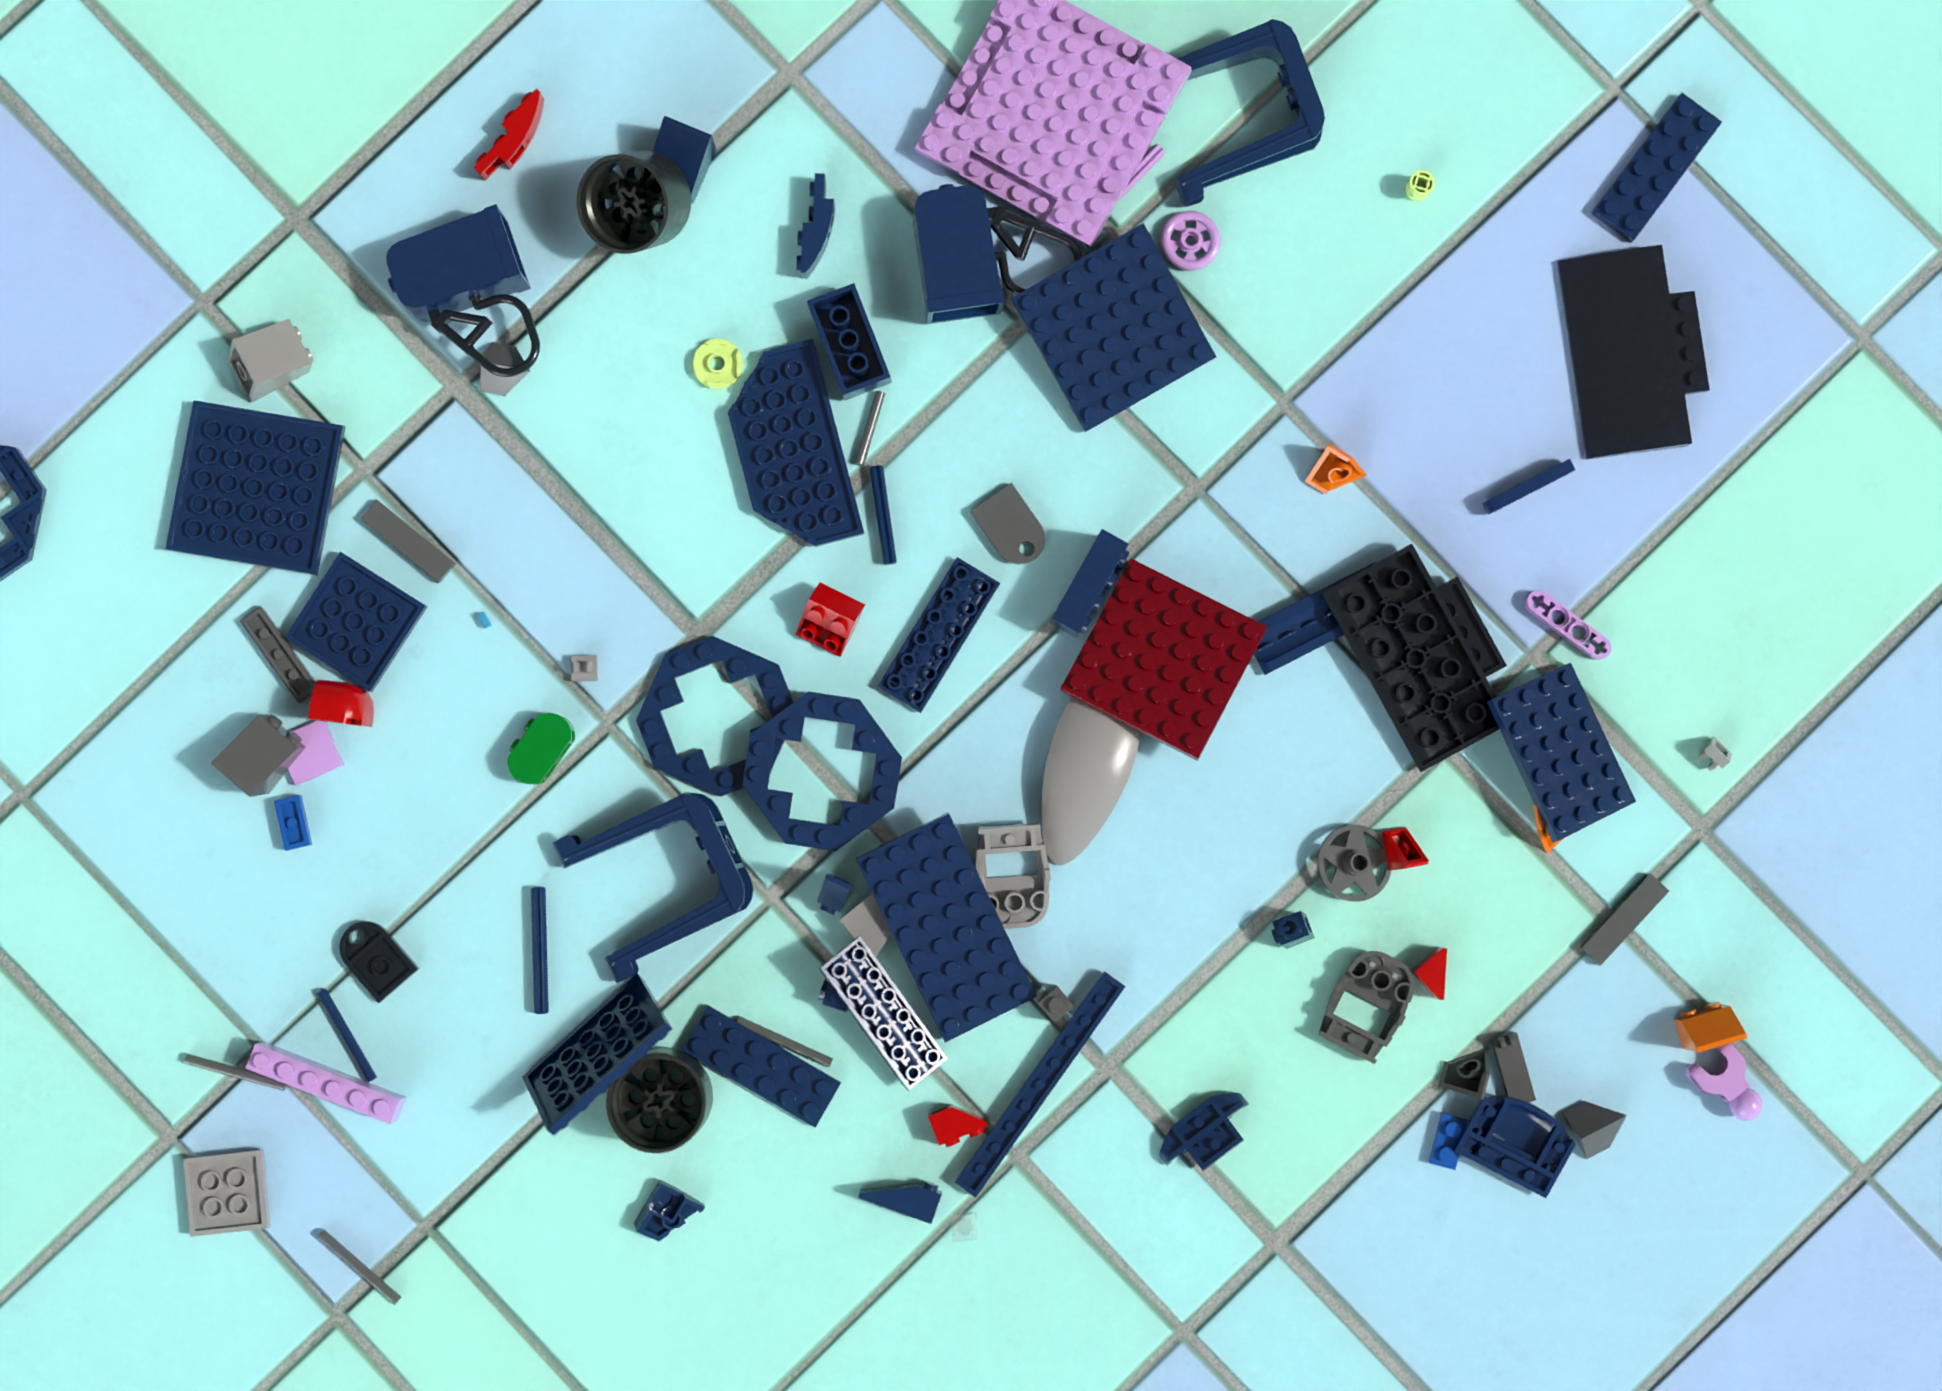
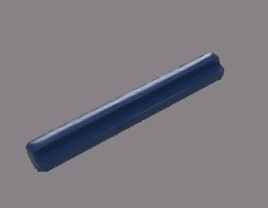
M882 465L870 467V475L883 564L893 565L896 564L897 559L884 469Z

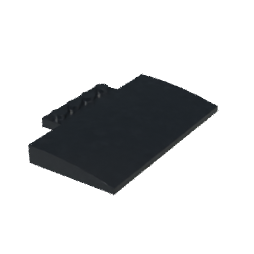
M1662 244L1558 261L1557 265L1586 459L1687 447L1692 444L1685 395L1708 392L1710 388L1695 291L1669 294Z
M1409 544L1321 593L1419 772H1423L1499 730L1487 704V701L1495 698L1496 695L1486 677L1507 665L1458 576L1436 587L1413 544Z

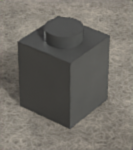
M1057 985L1037 1001L1054 1023L1074 1008V1005Z

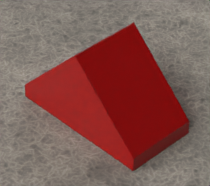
M1406 827L1383 831L1382 838L1389 871L1428 864V858Z
M1437 947L1411 970L1433 998L1438 1000H1444L1447 948Z

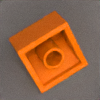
M1720 1002L1705 1005L1706 1010L1696 1012V1009L1681 1012V1017L1674 1019L1682 1047L1689 1051L1699 1053L1748 1038L1731 1006L1721 1005Z

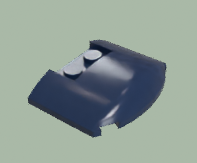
M1488 1095L1484 1096V1100L1481 1099L1454 1151L1547 1198L1576 1144L1572 1138H1569L1565 1128L1543 1109L1521 1099L1508 1096L1490 1097Z

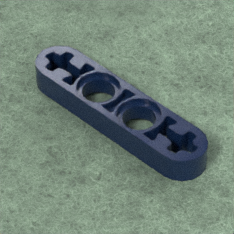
M1568 459L1484 502L1482 505L1487 514L1490 515L1570 474L1576 469L1572 461Z

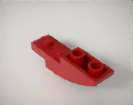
M537 88L522 98V104L515 111L511 110L506 114L501 125L507 133L500 135L494 141L493 147L488 153L485 152L477 158L474 169L485 181L502 163L511 169L528 148L538 128L543 112L544 98Z

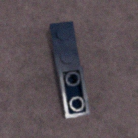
M815 173L814 181H810L809 194L810 197H814V204L809 206L808 218L813 223H803L802 231L798 230L797 244L802 246L801 255H797L796 269L801 271L803 279H808L815 270L825 252L832 232L835 201L834 199L826 198L825 173Z

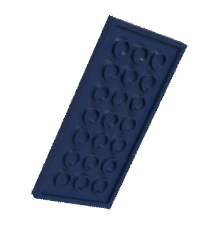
M948 812L855 858L945 1043L1037 997Z

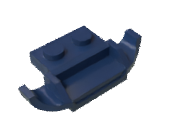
M1228 1093L1210 1097L1170 1127L1171 1129L1161 1146L1159 1156L1168 1166L1176 1157L1188 1151L1202 1171H1205L1244 1141L1229 1119L1237 1111L1248 1106L1249 1103L1240 1093Z

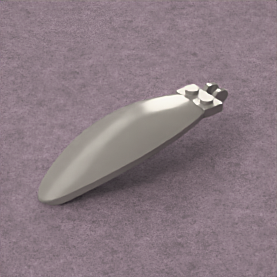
M1073 697L1069 699L1053 734L1042 783L1041 834L1047 856L1055 865L1067 864L1081 854L1110 816L1130 776L1141 733Z

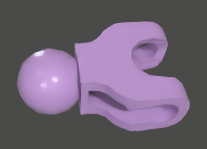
M1731 1043L1716 1047V1051L1722 1060V1068L1717 1074L1710 1075L1697 1064H1690L1686 1067V1074L1697 1089L1707 1094H1717L1724 1102H1729V1108L1737 1119L1751 1121L1761 1113L1762 1100L1757 1092L1749 1089L1750 1085L1745 1080V1059Z

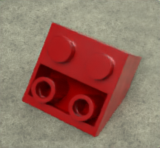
M819 582L808 599L795 635L841 657L859 622L865 604Z

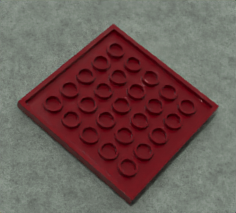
M1131 558L1063 682L1060 691L1198 761L1265 634L1267 626Z

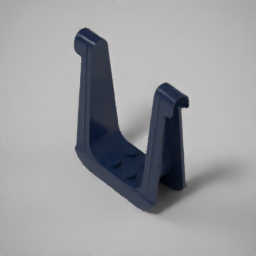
M1271 19L1256 27L1177 58L1191 66L1192 72L1187 80L1253 60L1270 59L1278 65L1279 72L1277 74L1282 87L1287 86L1288 96H1286L1288 106L1290 110L1295 109L1298 117L1294 124L1175 178L1174 183L1183 207L1202 202L1204 199L1203 188L1312 151L1320 142L1325 120L1323 106L1297 36L1292 28L1283 21Z
M681 794L584 842H581L579 836L571 835L552 843L563 868L566 869L683 820L692 824L699 835L696 837V842L701 851L706 850L709 860L706 861L707 866L713 875L717 874L719 892L713 900L605 957L616 983L638 973L637 959L747 909L752 900L754 889L751 877L719 808L711 798L704 794Z

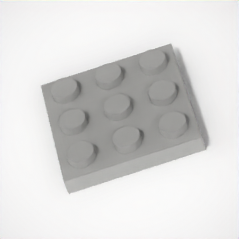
M263 1149L183 1159L190 1237L270 1227Z

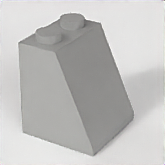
M290 319L232 339L228 361L250 403L310 372L313 362L312 354L308 348H304L301 342V333L297 326L292 325Z

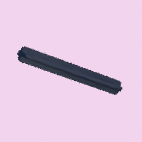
M532 887L531 923L534 1013L546 1014L549 1012L545 887Z

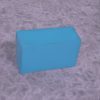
M485 612L478 614L486 629L492 626Z

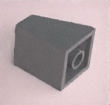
M272 714L258 715L211 764L249 797L265 795L272 791L306 747L301 743L302 739L293 731L288 732L281 726L283 723L279 718Z

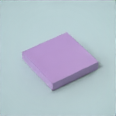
M315 721L293 731L301 737V743L306 747L288 768L295 786L344 766L326 721Z

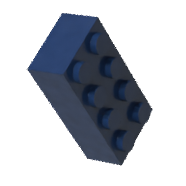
M854 283L807 301L844 400L892 383L888 368Z
M1101 529L1050 622L1052 625L1076 638L1079 633L1085 634L1093 620L1089 617L1091 611L1097 613L1105 596L1101 595L1104 588L1109 591L1118 575L1114 573L1116 567L1122 568L1130 554L1126 550L1129 543Z

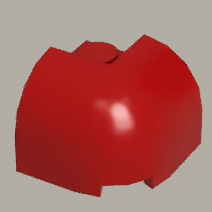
M318 680L311 696L308 719L372 727L374 704L367 691L362 687L346 682Z

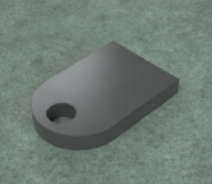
M1012 483L970 511V514L1005 561L1016 565H1023L1034 561L1041 554L1045 544L1043 527ZM1027 542L1033 545L1034 553L1032 555L1024 556L1020 553L1019 548L1023 543Z

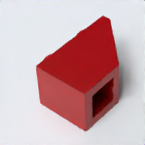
M949 1105L928 1114L939 1146L943 1144L946 1147L953 1146L961 1142L960 1137L969 1134L970 1138L984 1133L983 1128L987 1127L985 1118L955 1105Z

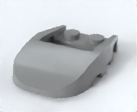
M1038 822L992 827L981 826L978 829L976 870L1004 929L1033 926L1043 919L1048 909L1051 875L1040 831L1041 826ZM1036 851L1038 874L987 878L985 854Z

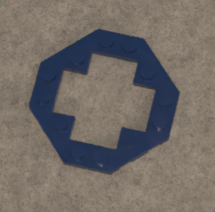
M0 445V471L22 503L1 517L14 539L0 548V582L32 561L47 492L20 449L6 445Z
M711 636L665 654L636 722L654 768L722 797L744 788L742 782L746 759L711 772L703 749L680 758L678 757L661 711L684 703L676 678L723 661L731 683L756 675L772 718L794 703L779 664ZM759 727L749 730L750 733L754 732ZM775 738L770 774L784 745V739Z
M807 692L750 734L742 786L785 844L837 851L894 809L902 757L860 699ZM805 717L854 724L851 750L876 754L869 804L843 800L840 825L789 818L793 793L768 789L775 738L801 742Z

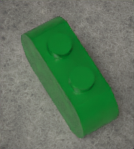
M543 713L538 715L536 719L531 718L524 727L526 733L521 740L517 738L510 746L509 751L511 753L507 758V764L510 773L516 780L532 785L546 782L574 743V727L568 719L555 713Z

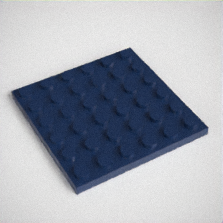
M1144 223L1011 298L1012 303L1084 432L1089 431L1216 358L1212 347Z
M194 400L165 549L318 576L346 427L338 424Z

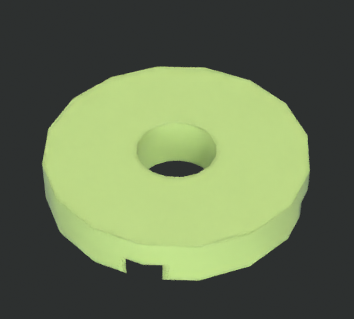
M716 338L707 340L695 351L692 366L694 374L700 383L708 388L720 390L728 388L737 382L742 374L743 360L736 346L728 340ZM718 357L722 358L725 361L724 367L721 370L712 369V360Z

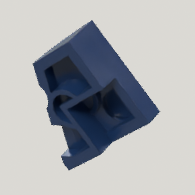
M659 1180L634 1221V1226L638 1233L656 1241H661L669 1235L671 1230L686 1223L685 1219L697 1211L701 1213L705 1205L682 1190Z

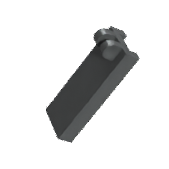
M1517 1032L1491 1038L1506 1096L1526 1102L1535 1101L1536 1097Z

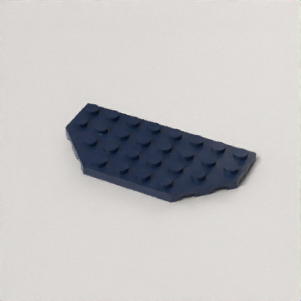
M810 339L764 351L753 373L750 374L741 389L740 395L728 411L753 511L814 547L864 535L814 340Z

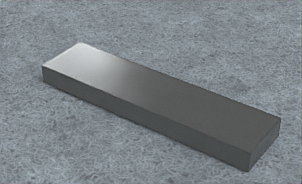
M377 499L360 518L439 583L456 565L454 561Z
M259 606L241 619L240 622L296 701L302 703L312 695L316 681L265 609Z
M1648 873L1582 944L1580 949L1598 966H1601L1667 895L1669 890L1651 873Z

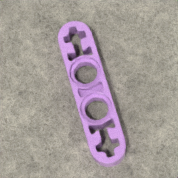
M1536 590L1526 596L1524 605L1528 612L1594 660H1600L1610 654L1611 643L1606 637L1547 593ZM1532 597H1541L1540 603L1543 606L1548 607L1551 604L1553 607L1544 616L1542 613L1546 610L1541 606L1534 608L1532 606L1534 604ZM1555 610L1562 612L1564 615V621L1560 625L1554 624L1551 620V614ZM1574 626H1580L1584 629L1585 635L1581 640H1576L1572 636L1571 632ZM1593 635L1594 637L1590 639V641H1592L1594 644H1599L1601 642L1603 644L1602 650H1604V652L1595 654L1594 651L1596 648L1592 644L1589 643L1585 647L1583 643L1589 640L1590 636Z

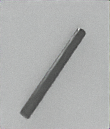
M741 1016L737 1021L765 1039L828 1068L832 1063L833 1058Z
M187 1054L184 1064L284 1091L287 1085L256 1072L191 1054Z
M323 1230L317 1236L319 1240L391 1303L395 1305L402 1298L326 1230Z

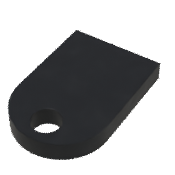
M370 921L356 923L350 926L341 937L339 951L343 962L378 1003L385 1000L420 969L392 935L378 923ZM356 930H360L364 934V941L360 945H356L352 941V934Z

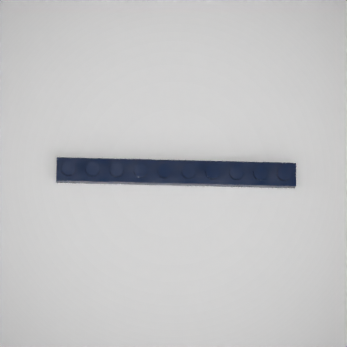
M1105 971L1102 973L955 1180L957 1185L975 1198L978 1196L1126 986Z

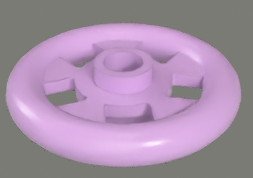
M1184 211L1171 217L1164 225L1160 237L1161 249L1166 259L1172 265L1183 270H1198L1209 265L1217 256L1221 243L1220 233L1216 224L1210 217L1197 211ZM1185 221H1195L1196 229H1186ZM1173 230L1180 232L1178 241L1170 239ZM1208 230L1210 240L1203 242V236L1200 232ZM1193 238L1195 243L1188 245L1186 239ZM1178 248L1187 253L1184 259L1175 254ZM1202 248L1206 254L1197 259L1193 253Z

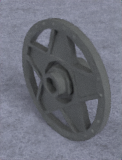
M1362 825L1340 827L1325 838L1318 852L1317 868L1320 879L1324 886L1340 899L1352 902L1368 900L1380 893L1390 878L1392 870L1389 871L1383 838L1369 827ZM1349 831L1344 847L1329 845L1337 835ZM1363 832L1372 836L1381 848H1367ZM1324 859L1336 867L1331 882H1329L1325 873ZM1385 863L1384 875L1377 885L1373 870ZM1354 883L1365 895L1351 896L1341 892Z

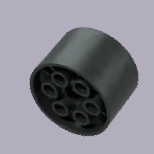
M635 150L603 157L587 169L581 178L577 190V211L583 228L598 245L611 252L631 254L663 245L674 239L683 230L690 215L691 192L684 173L673 160L657 151ZM618 165L625 178H621L613 168ZM635 168H638L641 173L640 180L635 177ZM657 181L661 187V190H659L657 187ZM617 183H619L618 192L616 190ZM643 190L648 194V198L643 193ZM633 197L636 199L634 206L631 204ZM605 199L614 200L612 202L613 207L606 208ZM662 204L665 206L664 215H662L660 210ZM621 209L624 210L622 218L620 216ZM643 220L648 222V231L644 230L642 226ZM632 224L630 238L624 235V232L628 225Z
M674 1048L651 1049L643 1058L636 1061L623 1076H620L609 1086L606 1097V1110L609 1122L618 1137L636 1150L646 1153L673 1151L687 1143L707 1121L713 1102L711 1081L704 1067L686 1052ZM660 1059L669 1060L666 1073L662 1072ZM647 1068L656 1070L658 1075L656 1081L647 1080L645 1077ZM678 1069L682 1072V1082L676 1083L671 1079L672 1070ZM630 1072L641 1081L640 1085L625 1080ZM694 1078L697 1086L686 1089L683 1084ZM633 1090L642 1092L643 1101L641 1103L632 1101L631 1092ZM657 1093L660 1097L666 1096L668 1094L670 1095L663 1102L664 1106H662L660 1103L654 1105L651 1104L657 1098ZM684 1093H691L695 1098L694 1105H685L682 1101V1095ZM638 1108L637 1112L639 1114L627 1122L623 1112ZM684 1111L697 1116L694 1124L685 1118ZM644 1113L653 1115L655 1119L653 1126H647L643 1123L642 1116ZM669 1115H677L680 1118L679 1127L674 1128L668 1124ZM658 1125H663L664 1140H654Z

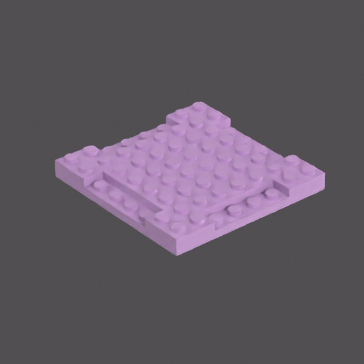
M998 0L990 14L991 18L944 102L942 105L939 104L915 149L922 156L1091 249L1192 72L1191 66L1149 43L1144 44L1065 0Z

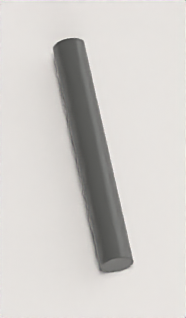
M876 390L854 462L861 466L865 464L886 394L882 391Z

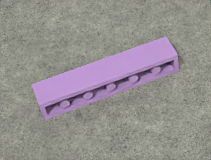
M260 1042L254 1045L246 1065V1069L387 1124H392L398 1120L406 1097L368 1083L267 1042Z

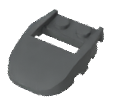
M1368 951L1359 955L1351 963L1331 994L1318 1035L1375 1064L1377 1061L1375 1057L1383 1046H1388L1393 1039L1392 1036L1398 1027L1402 1026L1406 1018L1405 1012L1415 990V980L1411 970L1401 961L1380 951ZM1345 989L1390 1012L1379 1037L1333 1014Z

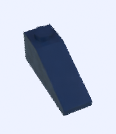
M827 874L817 900L818 903L822 904L820 909L832 915L836 911L841 913L854 884L833 874Z
M924 1181L923 1184L917 1182L861 1189L858 1198L932 1224L942 1191L938 1190V1185Z

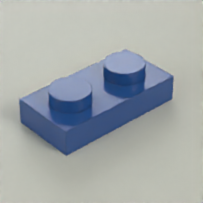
M302 795L274 801L285 851L313 845Z
M1441 1112L1429 1163L1456 1170L1459 1153L1455 1152L1454 1148L1467 1126V1119Z

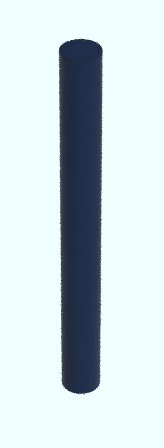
M327 989L317 993L318 997L367 1082H371L377 1078L375 1072Z

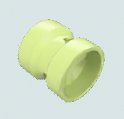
M1416 171L1406 184L1405 191L1407 196L1413 201L1425 200L1435 186L1434 177L1428 171Z

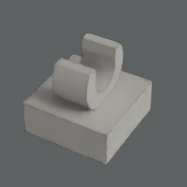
M571 656V681H598V656Z
M1713 736L1706 742L1704 751L1700 753L1698 760L1701 762L1704 758L1710 757L1713 762L1708 766V770L1712 771L1717 765L1724 768L1730 762L1732 753Z

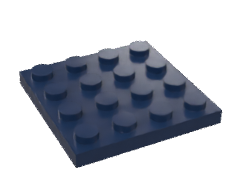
M340 552L285 638L368 691L373 692L428 606Z

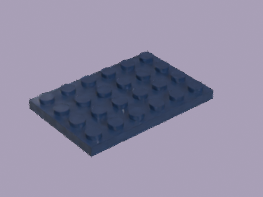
M1571 663L1487 701L1530 796L1538 808L1552 843L1636 802Z
M638 973L522 1077L547 1131L553 1136L560 1130L565 1129L573 1118L586 1110L594 1099L606 1092L615 1080L623 1076L636 1061L643 1058L657 1042L663 1040L673 1029L646 982Z

